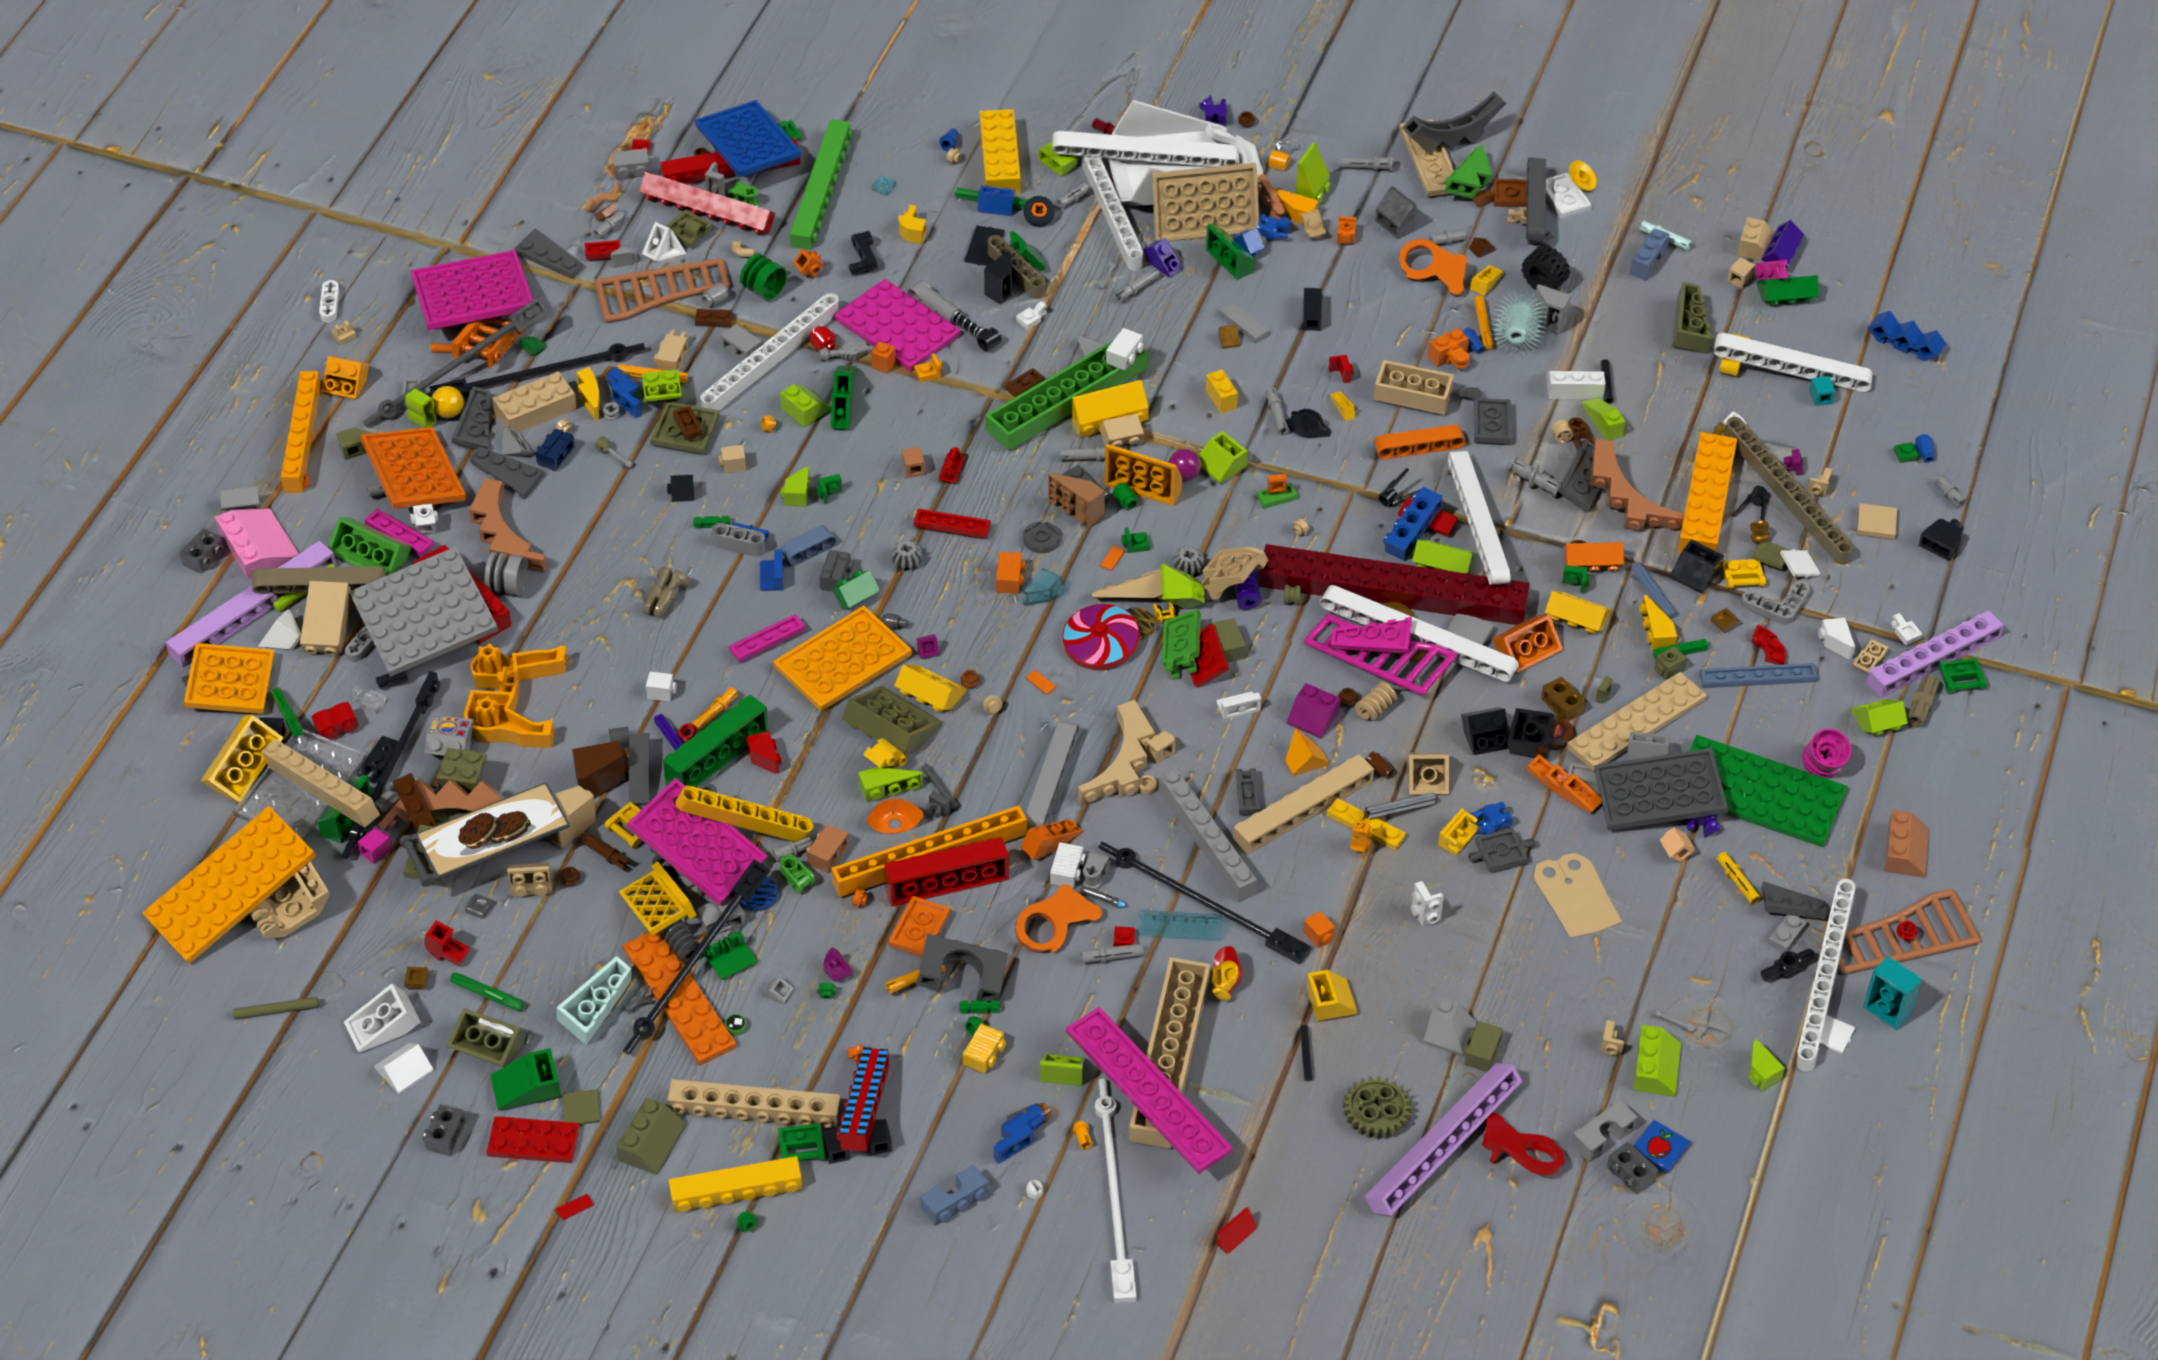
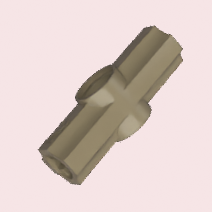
M1934 675L1923 676L1919 689L1915 691L1911 703L1912 707L1907 717V722L1910 723V726L1916 728L1923 726L1928 712L1931 711L1935 693L1940 682Z

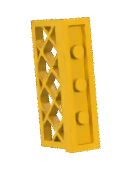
M658 861L651 865L652 872L618 891L651 936L684 916H687L689 919L697 916L689 899ZM654 879L652 885H646L647 882ZM632 891H636L635 895H627ZM642 891H649L647 895H641ZM655 891H661L660 895L653 894ZM637 901H644L642 905H636ZM650 901H657L655 905H649ZM663 901H669L668 905L661 904ZM645 911H652L650 915L643 916ZM658 911H665L663 915H657ZM671 911H678L673 915H669ZM653 921H660L657 925L651 927Z

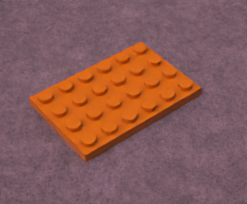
M433 427L361 435V443L392 509L423 504L465 501L466 494Z

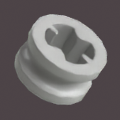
M616 403L605 404L603 406L604 418L609 421L618 419L620 416L619 406Z

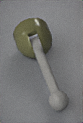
M602 436L596 441L595 448L602 453L609 451L624 462L627 468L633 466L632 461H627L610 448L611 442L606 437Z

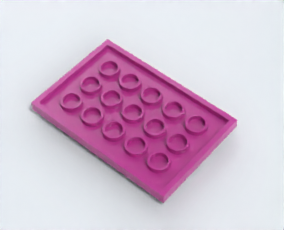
M883 279L834 314V319L872 346L875 347L879 341L895 346L896 362L910 372L914 370L915 365L924 363L931 357V354H936L961 336L960 329L886 279Z
M675 778L627 823L626 827L715 903L720 905L731 894L732 888L753 859L762 863L767 858V855L732 825L680 811L676 807L675 801L685 786Z

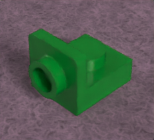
M792 119L787 122L784 120L778 123L790 139L795 138L796 141L801 139L802 135Z
M840 474L818 479L816 493L818 498H822L824 504L828 503L827 495L842 492Z
M1129 527L1124 529V535H1121L1122 545L1126 546L1127 553L1150 551L1147 532L1130 534Z
M1564 565L1562 583L1581 585L1580 593H1584L1585 587H1589L1590 583L1587 568Z

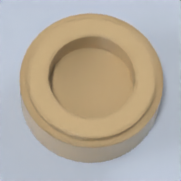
M1143 775L1139 778L1140 793L1150 795L1157 790V780L1155 777Z

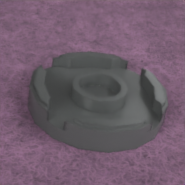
M1040 522L1032 523L1024 530V545L1032 552H1051L1059 546L1060 531L1049 522H1045V524Z

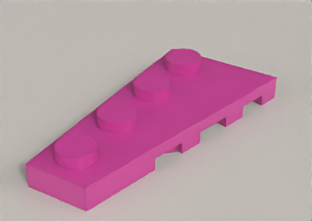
M1406 617L1405 620L1396 621V619L1387 620L1388 622L1380 624L1372 622L1360 627L1352 625L1333 628L1331 649L1408 653L1412 617Z

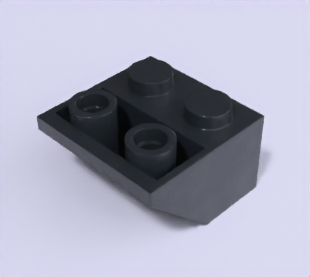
M1009 251L999 256L984 269V295L1000 305L1012 296L1011 252Z
M1691 539L1682 550L1670 574V578L1703 594L1721 572L1724 555Z
M1495 707L1461 714L1464 734L1473 754L1508 748L1509 730L1505 708Z

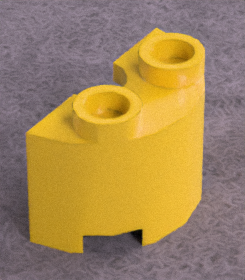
M883 738L876 740L878 744L872 749L868 747L863 754L879 768H887L888 766L901 768L907 762V757L903 752Z

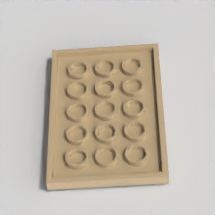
M1256 163L1152 173L1156 241L1166 238L1167 241L1206 237L1207 224L1209 223L1224 229L1228 234L1244 232L1248 227L1251 229L1257 228L1259 210Z

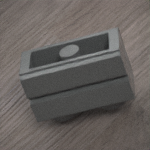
M835 550L828 551L819 578L821 590L830 591L833 587L837 586V581L843 578L849 579L848 573H852L854 561H851L850 553H839V551Z

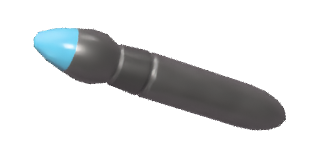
M1080 887V891L1085 895L1110 903L1118 908L1125 906V903L1117 897H1112L1090 887Z

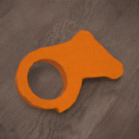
M1427 239L1412 240L1401 248L1399 262L1406 277L1419 280L1435 275L1448 287L1451 295L1459 296L1463 293V282L1467 267L1465 255L1452 254ZM1417 249H1424L1433 255V261L1426 269L1413 270L1406 264L1408 255Z
M1061 885L1050 898L1025 908L1015 922L1014 932L1017 941L1029 951L1038 953L1046 951L1055 952L1065 941L1068 924L1081 921L1095 922L1102 916V910L1099 906L1091 903L1076 892L1071 886ZM1031 916H1042L1047 919L1053 928L1052 939L1043 944L1030 940L1024 929L1026 919Z

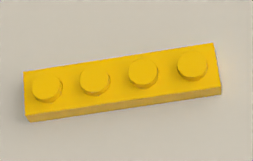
M1338 798L1329 807L1326 816L1351 829L1356 821L1367 823L1368 820L1366 815H1364V811ZM1378 818L1370 819L1369 826H1373L1371 839L1396 851L1405 839L1406 832Z

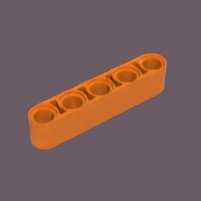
M1447 425L1380 435L1374 439V445L1380 459H1392L1459 449L1465 445V438L1459 425Z

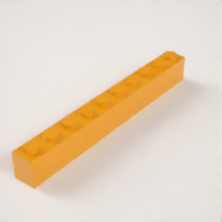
M1018 805L832 867V884L838 896L842 897L854 893L856 889L863 890L884 883V863L981 842L990 838L1002 837L1004 842L1027 834V819Z

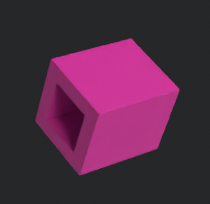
M375 827L358 841L360 854L375 864L392 850L390 836Z

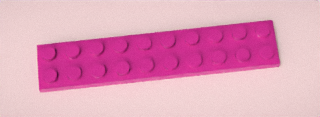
M1100 1007L1066 1027V1033L1198 1174H1201L1233 1152V1147Z

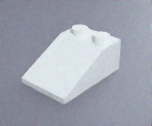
M391 984L346 1019L344 1024L357 1050L361 1053L405 1035L421 1021L407 994L394 984Z

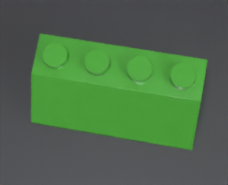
M348 517L338 518L328 546L334 553V556L357 567L378 566L385 568L386 576L399 571L406 564L412 547L405 542Z

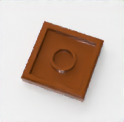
M1493 179L1494 207H1526L1527 180Z

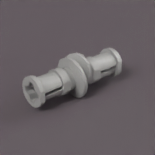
M1517 456L1512 459L1507 470L1513 471L1522 478L1529 480L1528 486L1530 488L1538 485L1539 488L1552 493L1555 498L1559 495L1560 492L1557 489L1561 482L1559 483L1547 474H1544L1546 469L1539 472L1540 465L1533 468L1531 465L1520 461Z

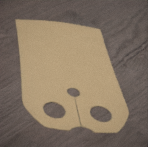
M1577 853L1562 855L1558 860L1548 859L1536 865L1534 880L1555 911L1569 937L1598 932L1622 922L1594 865L1585 857ZM1577 860L1581 867L1578 870H1572L1568 867V862ZM1550 867L1555 870L1556 874L1549 878L1543 875V870ZM1566 878L1572 879V883H1571V884H1567V883L1565 882V879H1566Z

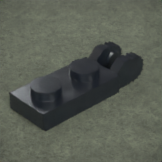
M382 735L357 770L356 777L366 775L370 771L368 779L369 782L374 783L379 774H382L398 741Z

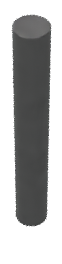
M924 764L922 770L939 793L950 799L951 809H956L958 803L928 764Z

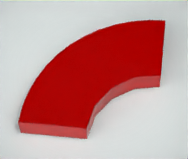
M1757 625L1751 643L1758 645L1763 650L1765 662L1784 665L1786 659L1784 645L1780 643L1772 631Z

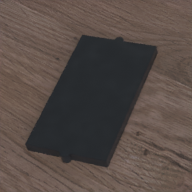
M976 225L964 262L977 264L978 266H987L993 263L994 260L988 255V238L993 235L1003 238L1005 230L992 228V226Z

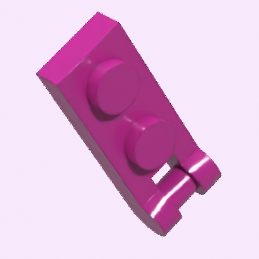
M1787 260L1757 262L1755 270L1757 280L1789 278L1788 272H1786Z

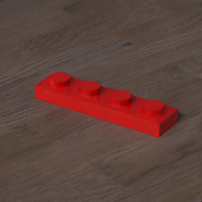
M918 508L914 519V527L987 539L991 520Z

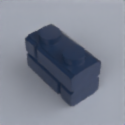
M556 428L551 434H547L542 446L536 448L537 464L556 471L575 447L574 436Z

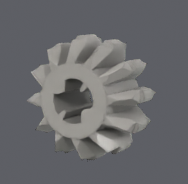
M902 539L901 543L895 542L894 547L891 549V561L896 565V568L902 567L903 570L905 568L911 570L912 567H918L919 563L922 562V548L918 546L917 541L912 542L910 539L904 541Z
M1184 545L1183 549L1178 548L1173 555V567L1191 576H1194L1195 573L1200 574L1201 569L1204 567V555L1200 552L1199 548L1194 549L1193 546L1187 548Z

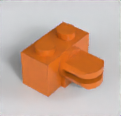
M1459 328L1429 341L1427 357L1437 367L1447 363L1448 365L1453 364L1457 369H1464L1469 365L1470 355L1467 353L1469 338Z

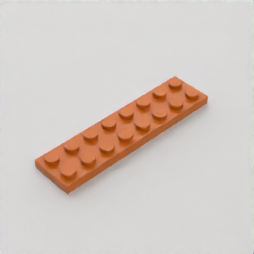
M661 931L653 936L648 932L622 944L624 952L645 984L650 986L649 990L657 1002L684 966L682 961L677 959V955H674L669 944L662 938ZM689 973L662 1010L699 1066L736 1049L737 1045Z

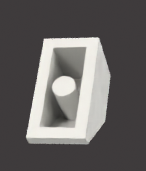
M1846 619L1823 620L1821 628L1818 629L1819 639H1822L1824 646L1847 659H1852L1855 644Z

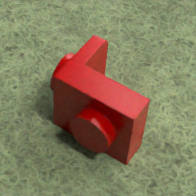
M1347 355L1329 357V372L1340 371L1343 383H1351V375H1354L1353 364L1349 363Z

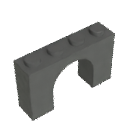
M927 934L916 985L936 990L942 967L951 961H962L970 964L979 975L980 981L976 1000H988V1002L998 1000L1008 953L944 938L939 935Z

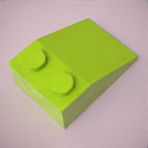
M1313 142L1298 162L1296 194L1319 200L1318 203H1320L1325 192L1328 193L1330 190V174L1317 144Z

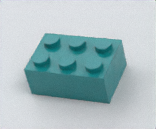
M1887 956L1873 970L1863 1008L1895 1030H1898L1912 1015L1922 978L1902 966L1898 961Z

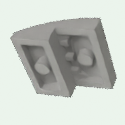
M1456 614L1447 631L1484 646L1494 629V625L1476 617Z

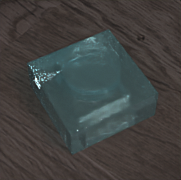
M880 175L872 185V191L888 196L895 188L896 181Z

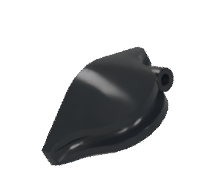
M1306 408L1298 412L1292 411L1291 418L1286 420L1289 430L1299 436L1316 438L1329 437L1331 435V429L1324 423L1321 415L1312 409Z

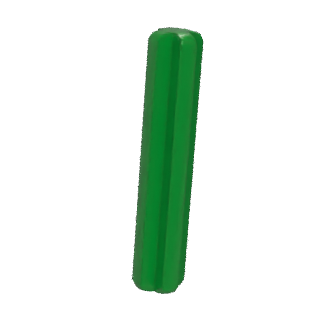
M1706 639L1655 648L1653 649V656L1656 660L1657 655L1674 646L1682 654L1707 650L1709 645Z

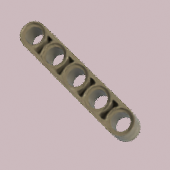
M990 236L988 238V255L995 261L1007 251L1011 252L1012 279L1030 297L1042 299L1045 296V278L1001 236Z

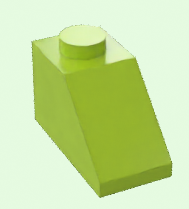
M804 467L785 479V485L781 487V498H784V506L807 507L810 483L809 467Z
M1756 1039L1753 1042L1750 1054L1749 1078L1752 1084L1758 1086L1763 1092L1782 1080L1785 1068Z

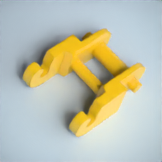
M1168 602L1169 610L1160 611L1156 603L1152 604L1155 617L1160 623H1163V620L1176 617L1172 603ZM1169 613V615L1162 616L1161 614Z

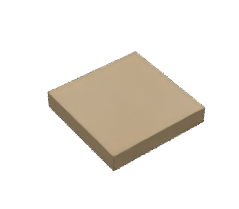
M1859 503L1857 535L1895 539L1897 508Z

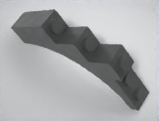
M1493 91L1484 101L1460 116L1444 121H1426L1413 115L1402 129L1429 153H1432L1442 141L1453 148L1464 136L1474 144L1486 132L1483 128L1506 103Z

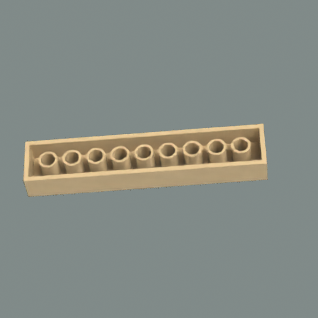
M1170 957L1146 1056L1183 1094L1210 980L1211 964ZM1134 1106L1129 1126V1142L1171 1149L1172 1145Z

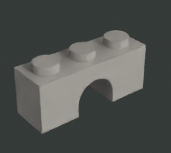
M1619 1100L1614 1105L1610 1104L1599 1116H1593L1584 1127H1578L1573 1133L1571 1146L1588 1162H1591L1605 1151L1607 1139L1602 1133H1612L1621 1140L1635 1129L1638 1117Z

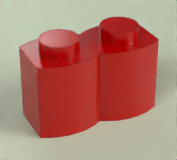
M349 702L339 703L330 709L318 711L311 716L321 741L333 740L338 735L351 733L359 727Z

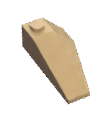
M1161 569L1142 574L1138 579H1127L1119 585L1113 584L1093 591L1092 595L1093 597H1157L1158 600L1163 599Z

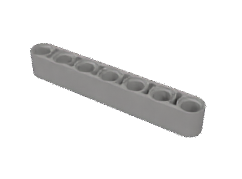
M1058 721L1025 814L1028 828L1046 825L1077 739L1079 724Z

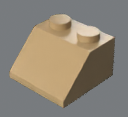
M1747 217L1740 239L1738 256L1761 260L1775 233L1765 221Z
M1407 753L1409 795L1431 792L1434 794H1449L1448 753Z

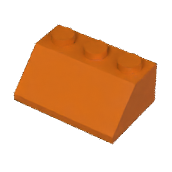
M1550 614L1536 615L1492 638L1498 652L1517 660L1519 666L1515 673L1563 650Z

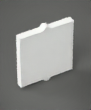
M1781 550L1780 554L1794 577L1808 578L1809 576H1820L1821 573L1807 550Z
M1827 1015L1820 1045L1842 1054L1847 1044L1851 1043L1850 1038L1855 1027Z

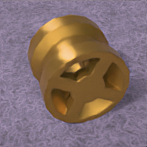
M1755 521L1750 524V530L1752 531L1751 540L1753 542L1762 543L1769 540L1770 534L1767 532L1769 529L1768 522Z

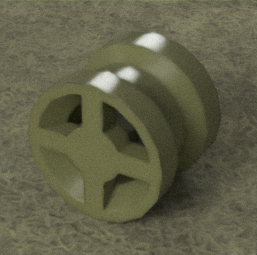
M1285 585L1284 604L1289 602L1300 604V585L1295 587Z

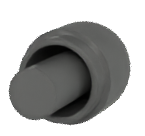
M887 613L881 618V621L889 629H899L900 626H908V620L901 619L897 614Z

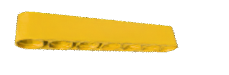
M685 786L675 801L676 807L682 812L794 842L807 838L814 827L812 821L807 817L693 786Z

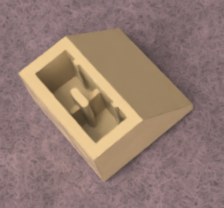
M551 862L509 865L507 868L512 897L553 894Z

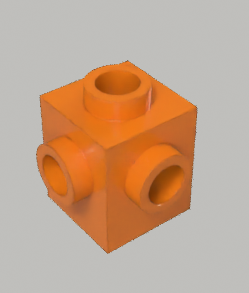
M802 249L792 262L802 275L806 277L809 275L814 278L825 265L820 259V254L816 251L810 252Z

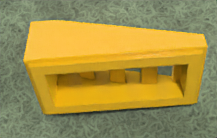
M1488 265L1472 278L1470 289L1482 295L1487 294L1504 275V271Z

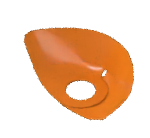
M897 798L887 799L874 807L867 817V823L880 833H901L916 827L924 814L920 808L909 801ZM897 819L901 821V826L893 829L889 827V822Z

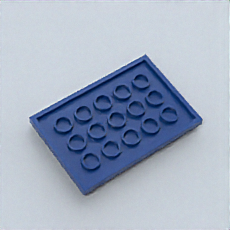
M757 100L694 120L697 129L739 178L802 157L800 149Z

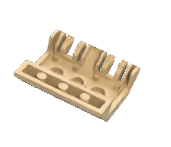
M310 861L252 910L250 915L254 921H258L257 927L264 938L286 937L321 914L330 892Z

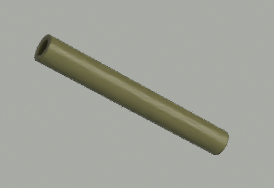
M318 997L235 1008L233 1009L234 1019L316 1008L319 1007Z

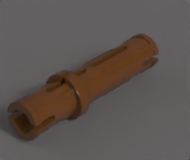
M584 831L581 834L587 839L579 837L580 843L606 858L608 863L615 864L623 871H627L630 868L625 865L626 863L630 866L632 865V861L621 855L619 850L609 847L589 834V832Z

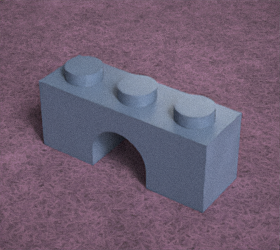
M1653 228L1632 259L1630 275L1645 281L1653 271L1656 258L1661 259L1668 248L1669 233Z
M974 1164L956 1174L958 1192L948 1194L943 1192L939 1186H936L920 1196V1208L935 1226L941 1222L948 1221L954 1214L966 1210L969 1205L983 1200L989 1194L988 1181Z

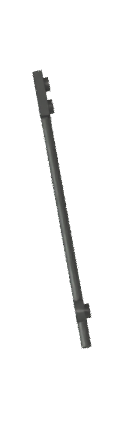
M535 298L508 316L511 321L510 323L394 401H382L378 406V411L363 421L364 425L368 427L382 417H394L398 410L397 407L405 402L407 393L411 392L414 388L422 391L515 328L517 332H520L547 314L548 310L540 298ZM385 406L390 408L388 413L384 411Z

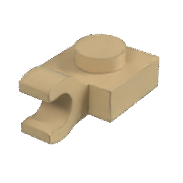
M1520 207L1519 210H1508V215L1512 217H1507V223L1513 224L1520 220V224H1526V207Z

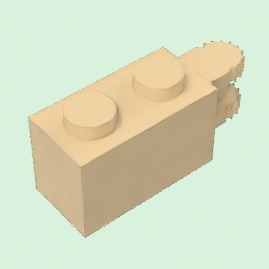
M671 329L670 333L666 334L664 340L660 342L659 352L655 353L654 356L656 369H678V372L680 371L688 352L686 331H682L680 336H676V330Z

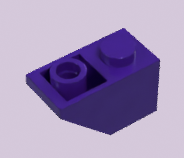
M1166 238L1154 241L1143 249L1150 264L1166 276L1171 277L1182 269Z

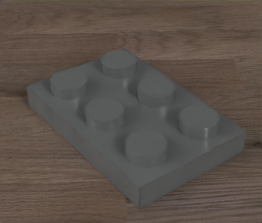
M1474 398V442L1511 444V400Z

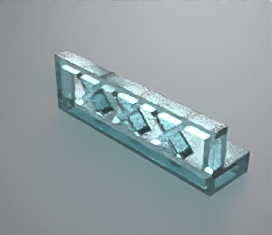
M1140 909L1138 934L1220 940L1222 915Z

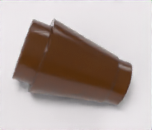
M1372 751L1365 759L1374 768L1375 773L1386 779L1394 771L1379 753Z

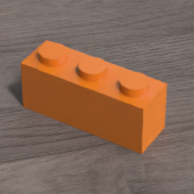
M1623 542L1566 544L1563 547L1564 565L1589 568V571H1600V568L1616 571L1624 565Z

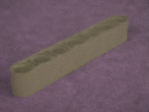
M378 566L261 568L252 571L253 592L260 594L308 593L310 581L348 583L350 589L354 590L385 577L386 571L385 568Z

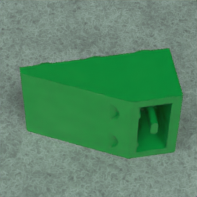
M551 1048L530 1052L490 1074L498 1110L561 1096Z

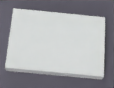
M1568 172L1546 179V199L1560 218L1592 209V204L1581 189L1575 185Z

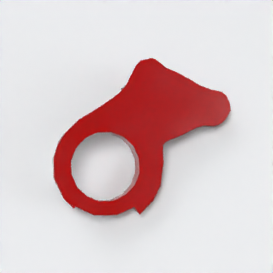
M1494 1112L1485 1119L1486 1128L1482 1146L1492 1151L1490 1162L1495 1164L1503 1153H1508L1517 1163L1532 1173L1547 1176L1560 1172L1565 1163L1564 1153L1555 1144V1140L1540 1134H1521L1506 1123L1501 1115ZM1526 1150L1542 1151L1552 1157L1554 1161H1538L1529 1156Z

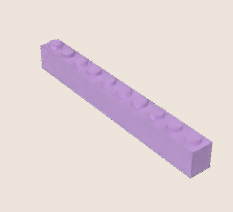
M318 541L278 568L326 567L331 563L336 566L334 553ZM252 585L211 613L170 638L166 642L168 654L182 667L192 662L196 643L219 644L273 608V602L286 593L260 594L253 592Z
M1496 1063L1364 1196L1373 1213L1391 1216L1518 1087L1522 1079L1514 1065Z

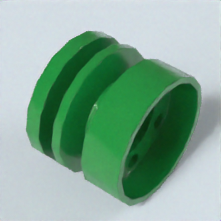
M759 253L747 260L740 274L742 286L755 292L765 300H771L778 296L787 280V271L784 267L772 262L771 259Z

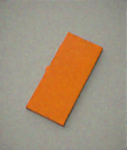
M1113 545L1100 564V567L1112 571L1125 550Z
M1036 670L1025 677L1046 695L1057 688V686Z

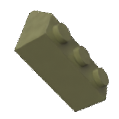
M463 1008L446 1046L504 1067L518 1055L526 1035L519 1027Z
M645 1097L616 1146L618 1161L657 1175L685 1128L686 1123L664 1103Z

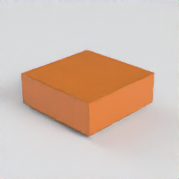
M1286 474L1267 476L1268 493L1286 491Z

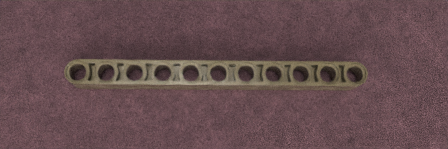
M1730 417L1726 423L1725 436L1737 438L1735 449L1834 561L1841 565L1848 564L1853 551V544L1743 420L1738 417Z

